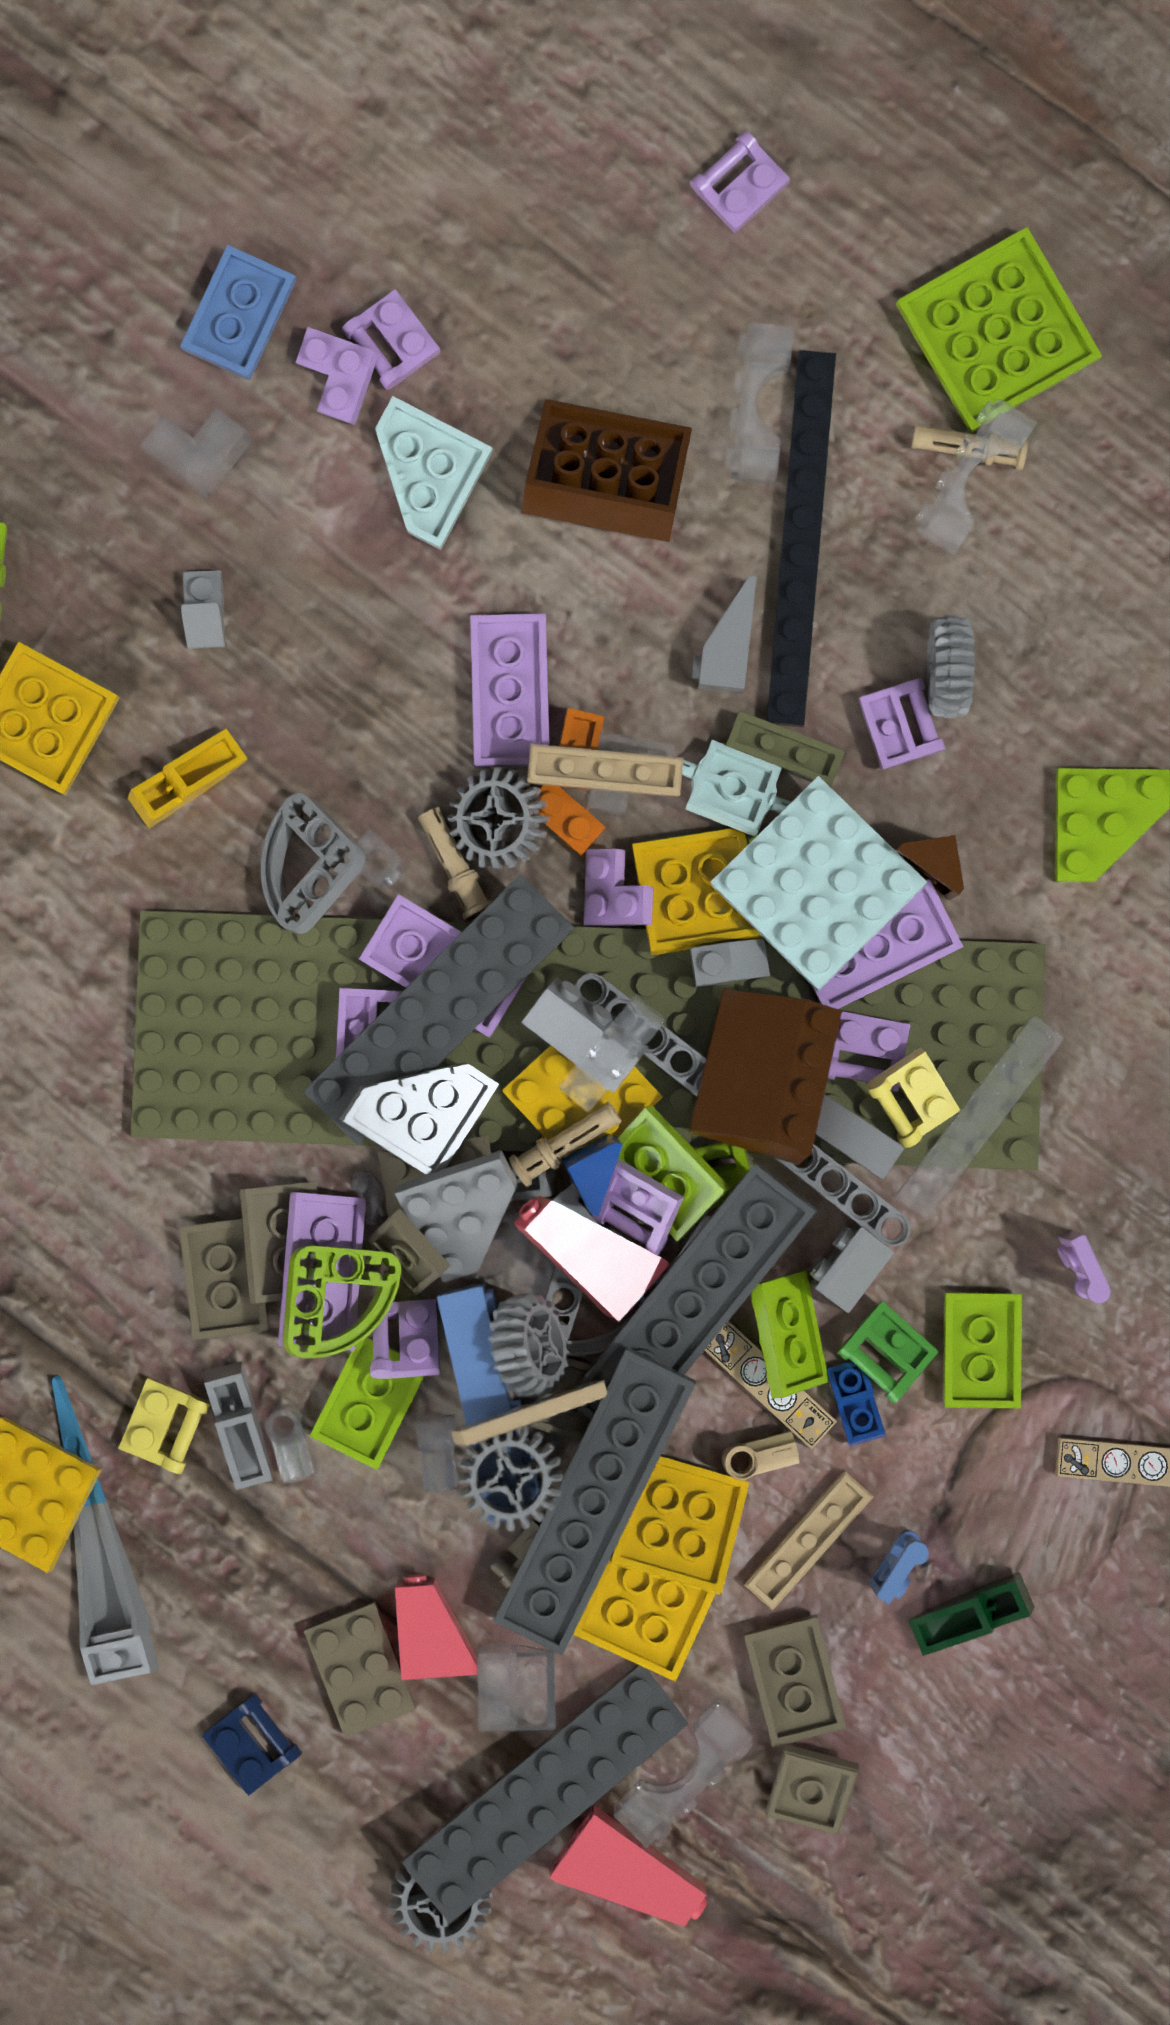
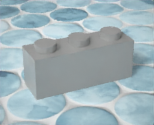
M558 977L547 987L522 1021L525 1026L613 1093L648 1049V1046L643 1043L639 1034L632 1029L620 1026L612 1020L611 1014L604 1007L591 1004L581 996L580 990L574 984L568 981H561Z

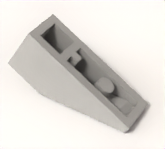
M749 576L704 644L701 657L694 656L692 679H699V690L743 694L757 576Z

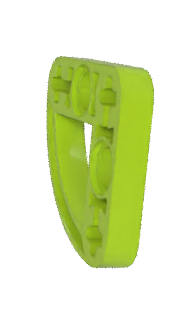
M301 1246L297 1248L290 1257L282 1338L286 1352L298 1358L327 1357L346 1351L368 1337L383 1321L395 1299L401 1276V1264L398 1258L391 1253L322 1246ZM308 1252H310L311 1259L317 1260L316 1268H310L308 1280H316V1286L310 1284L297 1285L298 1279H306L307 1269L304 1266H300V1260L307 1258ZM343 1255L350 1256L355 1265L353 1273L348 1277H342L336 1270L337 1261ZM382 1258L384 1259V1265L390 1266L389 1274H383L382 1280H380V1273L364 1272V1264L379 1265L382 1262ZM326 1282L378 1286L370 1305L354 1324L333 1337L321 1340ZM305 1290L312 1293L315 1300L314 1307L307 1313L301 1312L296 1306L298 1294ZM294 1317L300 1319L313 1318L312 1325L304 1324V1336L310 1337V1344L303 1345L302 1351H300V1346L293 1342L294 1336H300L302 1331V1324L294 1323Z

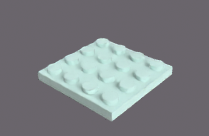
M818 776L710 882V885L819 992L928 882Z

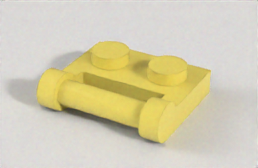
M921 1047L874 1077L866 1085L871 1097L878 1099L898 1132L896 1137L904 1148L916 1145L923 1135L961 1111L927 1053ZM896 1083L899 1084L919 1117L911 1123L890 1091Z
M148 1377L118 1449L157 1464L170 1472L182 1474L186 1462L183 1460L202 1414H207L211 1403L196 1395ZM181 1404L186 1406L188 1410L170 1454L160 1451L178 1405Z

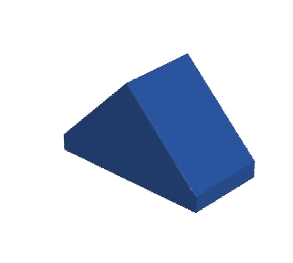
M611 1134L561 1159L586 1208L591 1215L598 1217L623 1145L617 1136Z

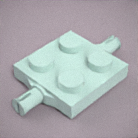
M711 740L705 757L698 765L683 759L682 775L692 779V792L685 810L755 837L763 818L770 810L780 814L791 802L776 796V782L782 769L781 767L727 747L717 741Z

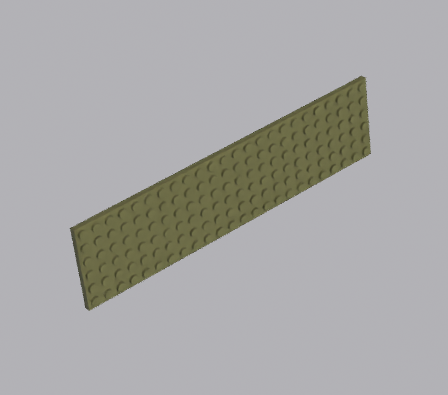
M140 911L131 1137L357 1145L304 1090L336 1059L340 988L404 991L406 987L359 960L382 920L321 917L308 932L297 934L282 927L272 915ZM296 916L295 921L297 922L300 919V917ZM446 922L461 932L471 924ZM574 927L575 929L527 976L491 1038L474 1029L435 1069L464 1062L499 1084L464 1139L489 1136L491 1150L526 1152L537 1145L536 1141L545 1137L502 1090L551 1046L525 1026L522 1021L547 987L557 977L561 981H568L574 985L580 977L589 973L603 977L705 1059L723 989L806 999L819 1003L811 984L765 938L770 976L695 988L689 950L651 956L646 929ZM961 941L962 948L839 1008L842 1012L911 1024L905 1057L921 1047L927 1053L961 1110L923 1135L916 1145L904 1148L894 1165L1038 1170L1045 944ZM593 980L586 981L580 988L581 996L589 1002L597 1001L603 993L601 985ZM378 1002V1016L389 1006V1002ZM625 1004L615 1005L610 1011L612 1020L620 1026L627 1025L632 1019V1011ZM646 1028L640 1035L648 1049H656L662 1042V1035L656 1028ZM841 1050L838 1057L839 1062L882 1070L888 1069L891 1061ZM677 1051L672 1055L670 1064L674 1071L685 1073L691 1068L692 1059L688 1053ZM642 1055L635 1067L663 1097L653 1107L692 1148L719 1143V1141L689 1133L697 1096L645 1055ZM835 1076L834 1080H827L826 1096L900 1144L896 1137L898 1132L878 1099L872 1098L866 1088L868 1082ZM900 1087L898 1092L891 1091L910 1123L919 1118ZM815 1135L814 1145L837 1163L858 1164ZM367 1137L358 1146L380 1145ZM746 1150L748 1160L777 1161L773 1157ZM811 1154L802 1162H810ZM734 1155L717 1159H734Z

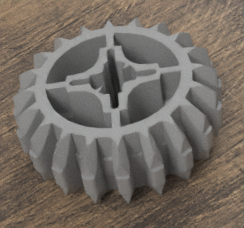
M957 615L935 617L928 631L929 638L926 653L929 709L934 716H944V718L965 716L971 708L975 681V653L971 623L966 617H957Z
M495 767L492 774L489 770L482 769L479 773V779L475 776L467 778V784L470 789L462 786L456 789L457 793L462 797L461 801L451 800L450 806L458 810L457 815L451 814L447 817L448 821L457 822V828L452 829L449 834L452 837L461 836L462 839L457 842L456 848L458 850L469 848L466 853V859L474 861L478 858L479 867L487 868L491 863L494 870H502L505 863L508 868L517 867V858L522 862L530 860L527 848L532 851L540 849L539 843L534 840L535 837L545 838L547 835L545 830L539 829V824L547 823L550 819L548 816L540 815L539 810L546 808L548 804L546 801H535V798L541 793L540 788L532 787L528 789L530 786L527 783L528 776H523L518 780L517 770L510 769L505 775V771L501 767ZM506 789L517 797L522 806L523 813H517L511 808L510 797L506 796ZM491 790V796L487 797L485 808L480 812H474L481 797ZM494 814L513 818L512 820H503V823L484 820L485 817H494ZM474 824L481 825L485 829L487 841H491V848L480 840L475 831ZM523 825L518 838L505 848V842L509 841L511 830L515 826Z
M524 1293L514 1295L513 1298L500 1302L499 1308L493 1311L494 1321L489 1323L492 1336L488 1337V1340L492 1343L490 1354L494 1356L495 1360L493 1368L499 1370L500 1382H506L507 1391L514 1392L516 1397L539 1398L544 1397L545 1394H550L554 1390H558L560 1382L565 1381L564 1370L568 1369L566 1356L569 1354V1351L566 1349V1340L568 1338L563 1333L564 1324L558 1320L559 1312L553 1310L552 1303L545 1301L542 1295H527Z
M522 1426L519 1437L513 1436V1430L505 1432L506 1436L500 1437L499 1434L493 1436L491 1441H488V1439L479 1441L478 1443L482 1447L480 1450L474 1445H468L466 1452L474 1459L462 1458L459 1462L460 1467L470 1470L469 1473H461L457 1476V1482L470 1484V1486L460 1490V1497H474L466 1508L469 1512L474 1511L479 1506L483 1509L478 1516L479 1522L483 1523L489 1514L493 1515V1529H498L501 1519H508L507 1530L514 1531V1519L520 1518L522 1527L527 1529L530 1527V1521L527 1516L529 1514H532L535 1520L541 1522L544 1516L539 1509L540 1505L550 1511L554 1508V1503L546 1497L547 1494L554 1497L561 1494L560 1488L550 1484L551 1482L563 1480V1473L550 1471L551 1468L560 1465V1458H546L552 1452L553 1445L548 1443L540 1449L537 1445L541 1442L542 1434L537 1432L532 1440L529 1441L526 1439L528 1427ZM506 1447L521 1448L529 1452L537 1462L532 1464L530 1462L524 1464L516 1463L511 1458ZM495 1450L498 1470L496 1473L488 1476L487 1479L478 1482L479 1465L489 1453ZM504 1460L512 1474H522L521 1478L516 1479V1494L513 1486H510L508 1481H498L499 1476H504ZM542 1473L543 1483L540 1491L529 1503L525 1504L522 1485L529 1479H532L534 1475ZM488 1491L489 1493L496 1491L504 1492L508 1495L514 1508L498 1506L491 1502L483 1493Z
M400 1869L396 1871L395 1878L399 1883L391 1884L390 1893L396 1897L389 1901V1908L398 1911L393 1915L392 1920L394 1924L405 1923L401 1929L402 1937L409 1936L412 1932L415 1934L412 1942L415 1947L419 1946L423 1939L428 1941L427 1951L429 1953L434 1950L435 1943H441L443 1953L448 1952L450 1941H453L455 1946L461 1949L464 1947L462 1935L473 1941L477 1937L474 1927L479 1929L485 1928L486 1920L482 1915L491 1913V1905L485 1901L492 1898V1890L476 1901L460 1921L449 1925L448 1921L424 1890H419L418 1894L409 1895L412 1886L416 1882L410 1872ZM413 1909H417L418 1913L425 1912L432 1915L436 1925L422 1920Z

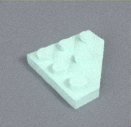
M392 396L375 430L404 523L409 534L441 550L486 466L493 448Z

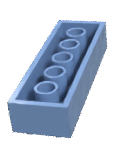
M485 1281L441 1291L437 1296L466 1425L521 1406L519 1399L512 1401L511 1392H508L506 1389V1382H500V1372L498 1369L493 1368L495 1360L494 1356L490 1354L492 1343L488 1340V1337L492 1336L489 1323L494 1321L493 1311L498 1309L494 1288L487 1289ZM519 1428L513 1429V1436H520ZM506 1433L500 1434V1437L506 1436ZM478 1442L471 1444L479 1450L482 1448ZM506 1447L511 1458L516 1463L524 1464L530 1462L532 1464L531 1459L533 1457L529 1452L518 1447ZM495 1450L489 1453L479 1465V1481L487 1479L488 1476L496 1473L498 1470ZM504 1460V1476H499L498 1481H508L510 1486H513L516 1494V1479L521 1478L522 1474H512ZM534 1475L532 1479H529L522 1485L525 1504L529 1503L540 1491L537 1475ZM488 1491L483 1493L491 1502L498 1506L514 1508L508 1495L504 1492L496 1491L489 1493ZM489 1514L488 1521L489 1524H492L494 1516Z

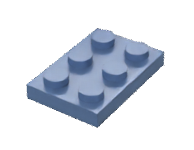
M227 245L180 345L181 349L250 381L297 281L296 275Z

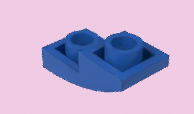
M853 1362L828 1368L829 1381L849 1447L885 1437L886 1433L875 1402L869 1376Z

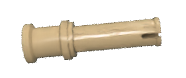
M916 424L912 449L918 448L981 458V462L988 466H991L994 462L1016 466L1017 470L1022 471L1025 464L1029 437L1022 436L1021 439L998 436L995 431L987 432L986 436Z
M440 808L431 809L420 815L418 820L449 878L447 888L450 892L455 893L464 911L462 914L464 921L479 916L492 901L486 899L477 881L480 878L478 873L474 869L470 870L461 851L456 848L457 843L454 837L449 834L450 829L444 820Z
M608 1101L605 1105L575 1122L548 1140L546 1137L538 1139L536 1146L518 1157L515 1155L511 1156L509 1161L522 1183L528 1187L532 1184L533 1178L549 1168L557 1169L559 1164L562 1163L561 1159L622 1121L612 1104Z

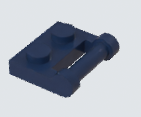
M256 1692L202 1734V1738L248 1796L283 1768L294 1762L303 1753L296 1743L292 1745L263 1709L260 1705L263 1701ZM249 1714L280 1755L275 1759L270 1757L241 1720L244 1716Z

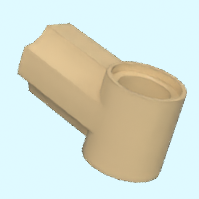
M792 1431L745 1443H733L725 1448L721 1456V1464L724 1470L738 1480H747L757 1474L800 1463ZM739 1451L747 1452L749 1464L746 1469L742 1471L733 1470L730 1462L732 1456Z

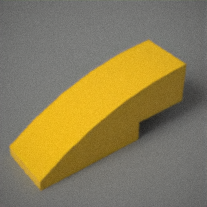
M226 728L165 765L161 772L131 789L128 800L150 829L209 790L244 764L248 758Z

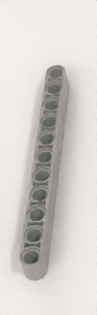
M589 973L577 980L575 986L579 990L582 984L589 980L596 981L601 985L603 990L602 996L597 1001L590 1002L591 1004L600 1005L609 1013L615 1005L625 1004L629 1006L632 1011V1019L627 1025L622 1026L623 1028L632 1029L639 1035H641L644 1029L649 1027L658 1029L662 1035L660 1046L653 1050L647 1049L643 1055L695 1096L698 1095L706 1061L702 1055L603 977ZM677 1051H684L691 1056L692 1066L685 1073H678L671 1067V1057ZM813 1145L811 1160L807 1166L802 1168L794 1166L793 1163L775 1158L880 1242L888 1246H898L908 1239L910 1224L907 1218L817 1146ZM828 1170H836L841 1177V1184L834 1191H826L821 1184V1178ZM858 1194H866L871 1201L869 1211L863 1215H856L851 1207L853 1198ZM893 1217L899 1220L901 1231L894 1238H885L881 1231L882 1224L886 1219Z

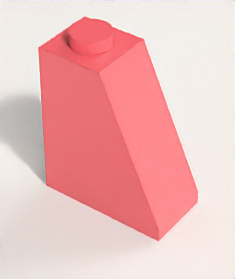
M422 1573L403 1576L404 1581H397L395 1586L401 1680L478 1675L479 1659L436 1579H426V1574Z

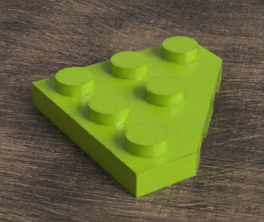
M1056 769L1055 882H1095L1170 809V769Z

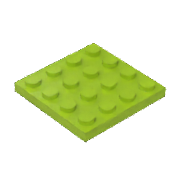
M1028 227L898 299L895 304L969 433L974 432L1094 364L1102 357Z

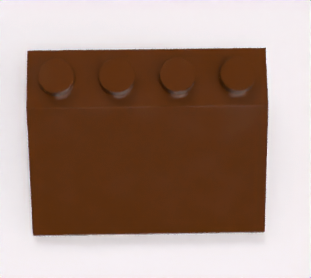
M545 399L525 482L522 513L670 542L692 428Z
M723 989L689 1133L799 1165L812 1153L842 1010L806 999Z

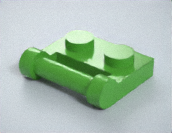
M884 1301L877 1303L857 1329L837 1350V1353L844 1360L849 1358L886 1392L885 1397L893 1404L905 1394L939 1352ZM864 1340L902 1373L897 1381L859 1348Z

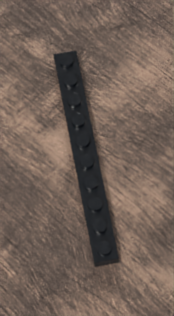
M799 350L797 358L766 721L782 726L804 727L836 364V353Z

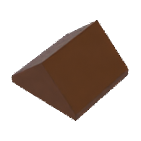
M956 835L902 843L894 849L925 880L930 879L935 890L948 900L959 896L964 890Z

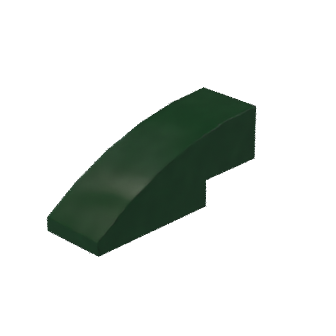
M1018 1572L947 1600L910 1618L908 1622L920 1651L925 1656L993 1633L997 1627L1029 1617L1035 1606L1021 1573Z

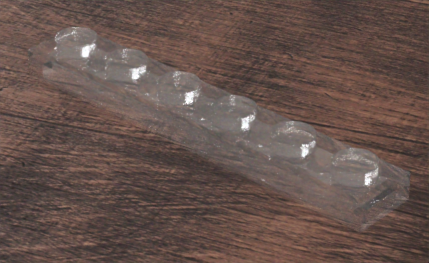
M1032 1015L894 1197L921 1218L927 1220L1065 1038L1037 1016Z

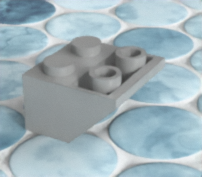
M855 1223L851 1228L844 1226L832 1241V1244L836 1247L828 1259L821 1256L809 1272V1275L813 1277L809 1284L848 1314L894 1254L886 1245Z

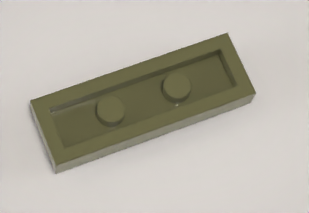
M742 711L738 712L726 744L727 747L779 766L785 771L814 781L819 776L830 787L833 784L845 753L844 750Z

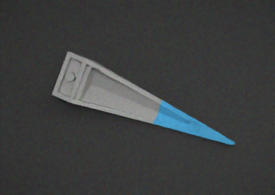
M60 1375L53 1377L52 1386L63 1448L92 1463ZM97 1479L73 1528L78 1579L80 1650L91 1685L143 1675L160 1668L149 1633L153 1627L99 1479Z

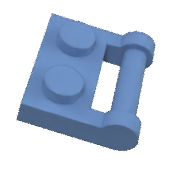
M905 1530L898 1535L869 1581V1585L876 1597L889 1605L894 1597L900 1599L910 1584V1579L907 1576L914 1565L923 1564L928 1559L929 1550L914 1531Z

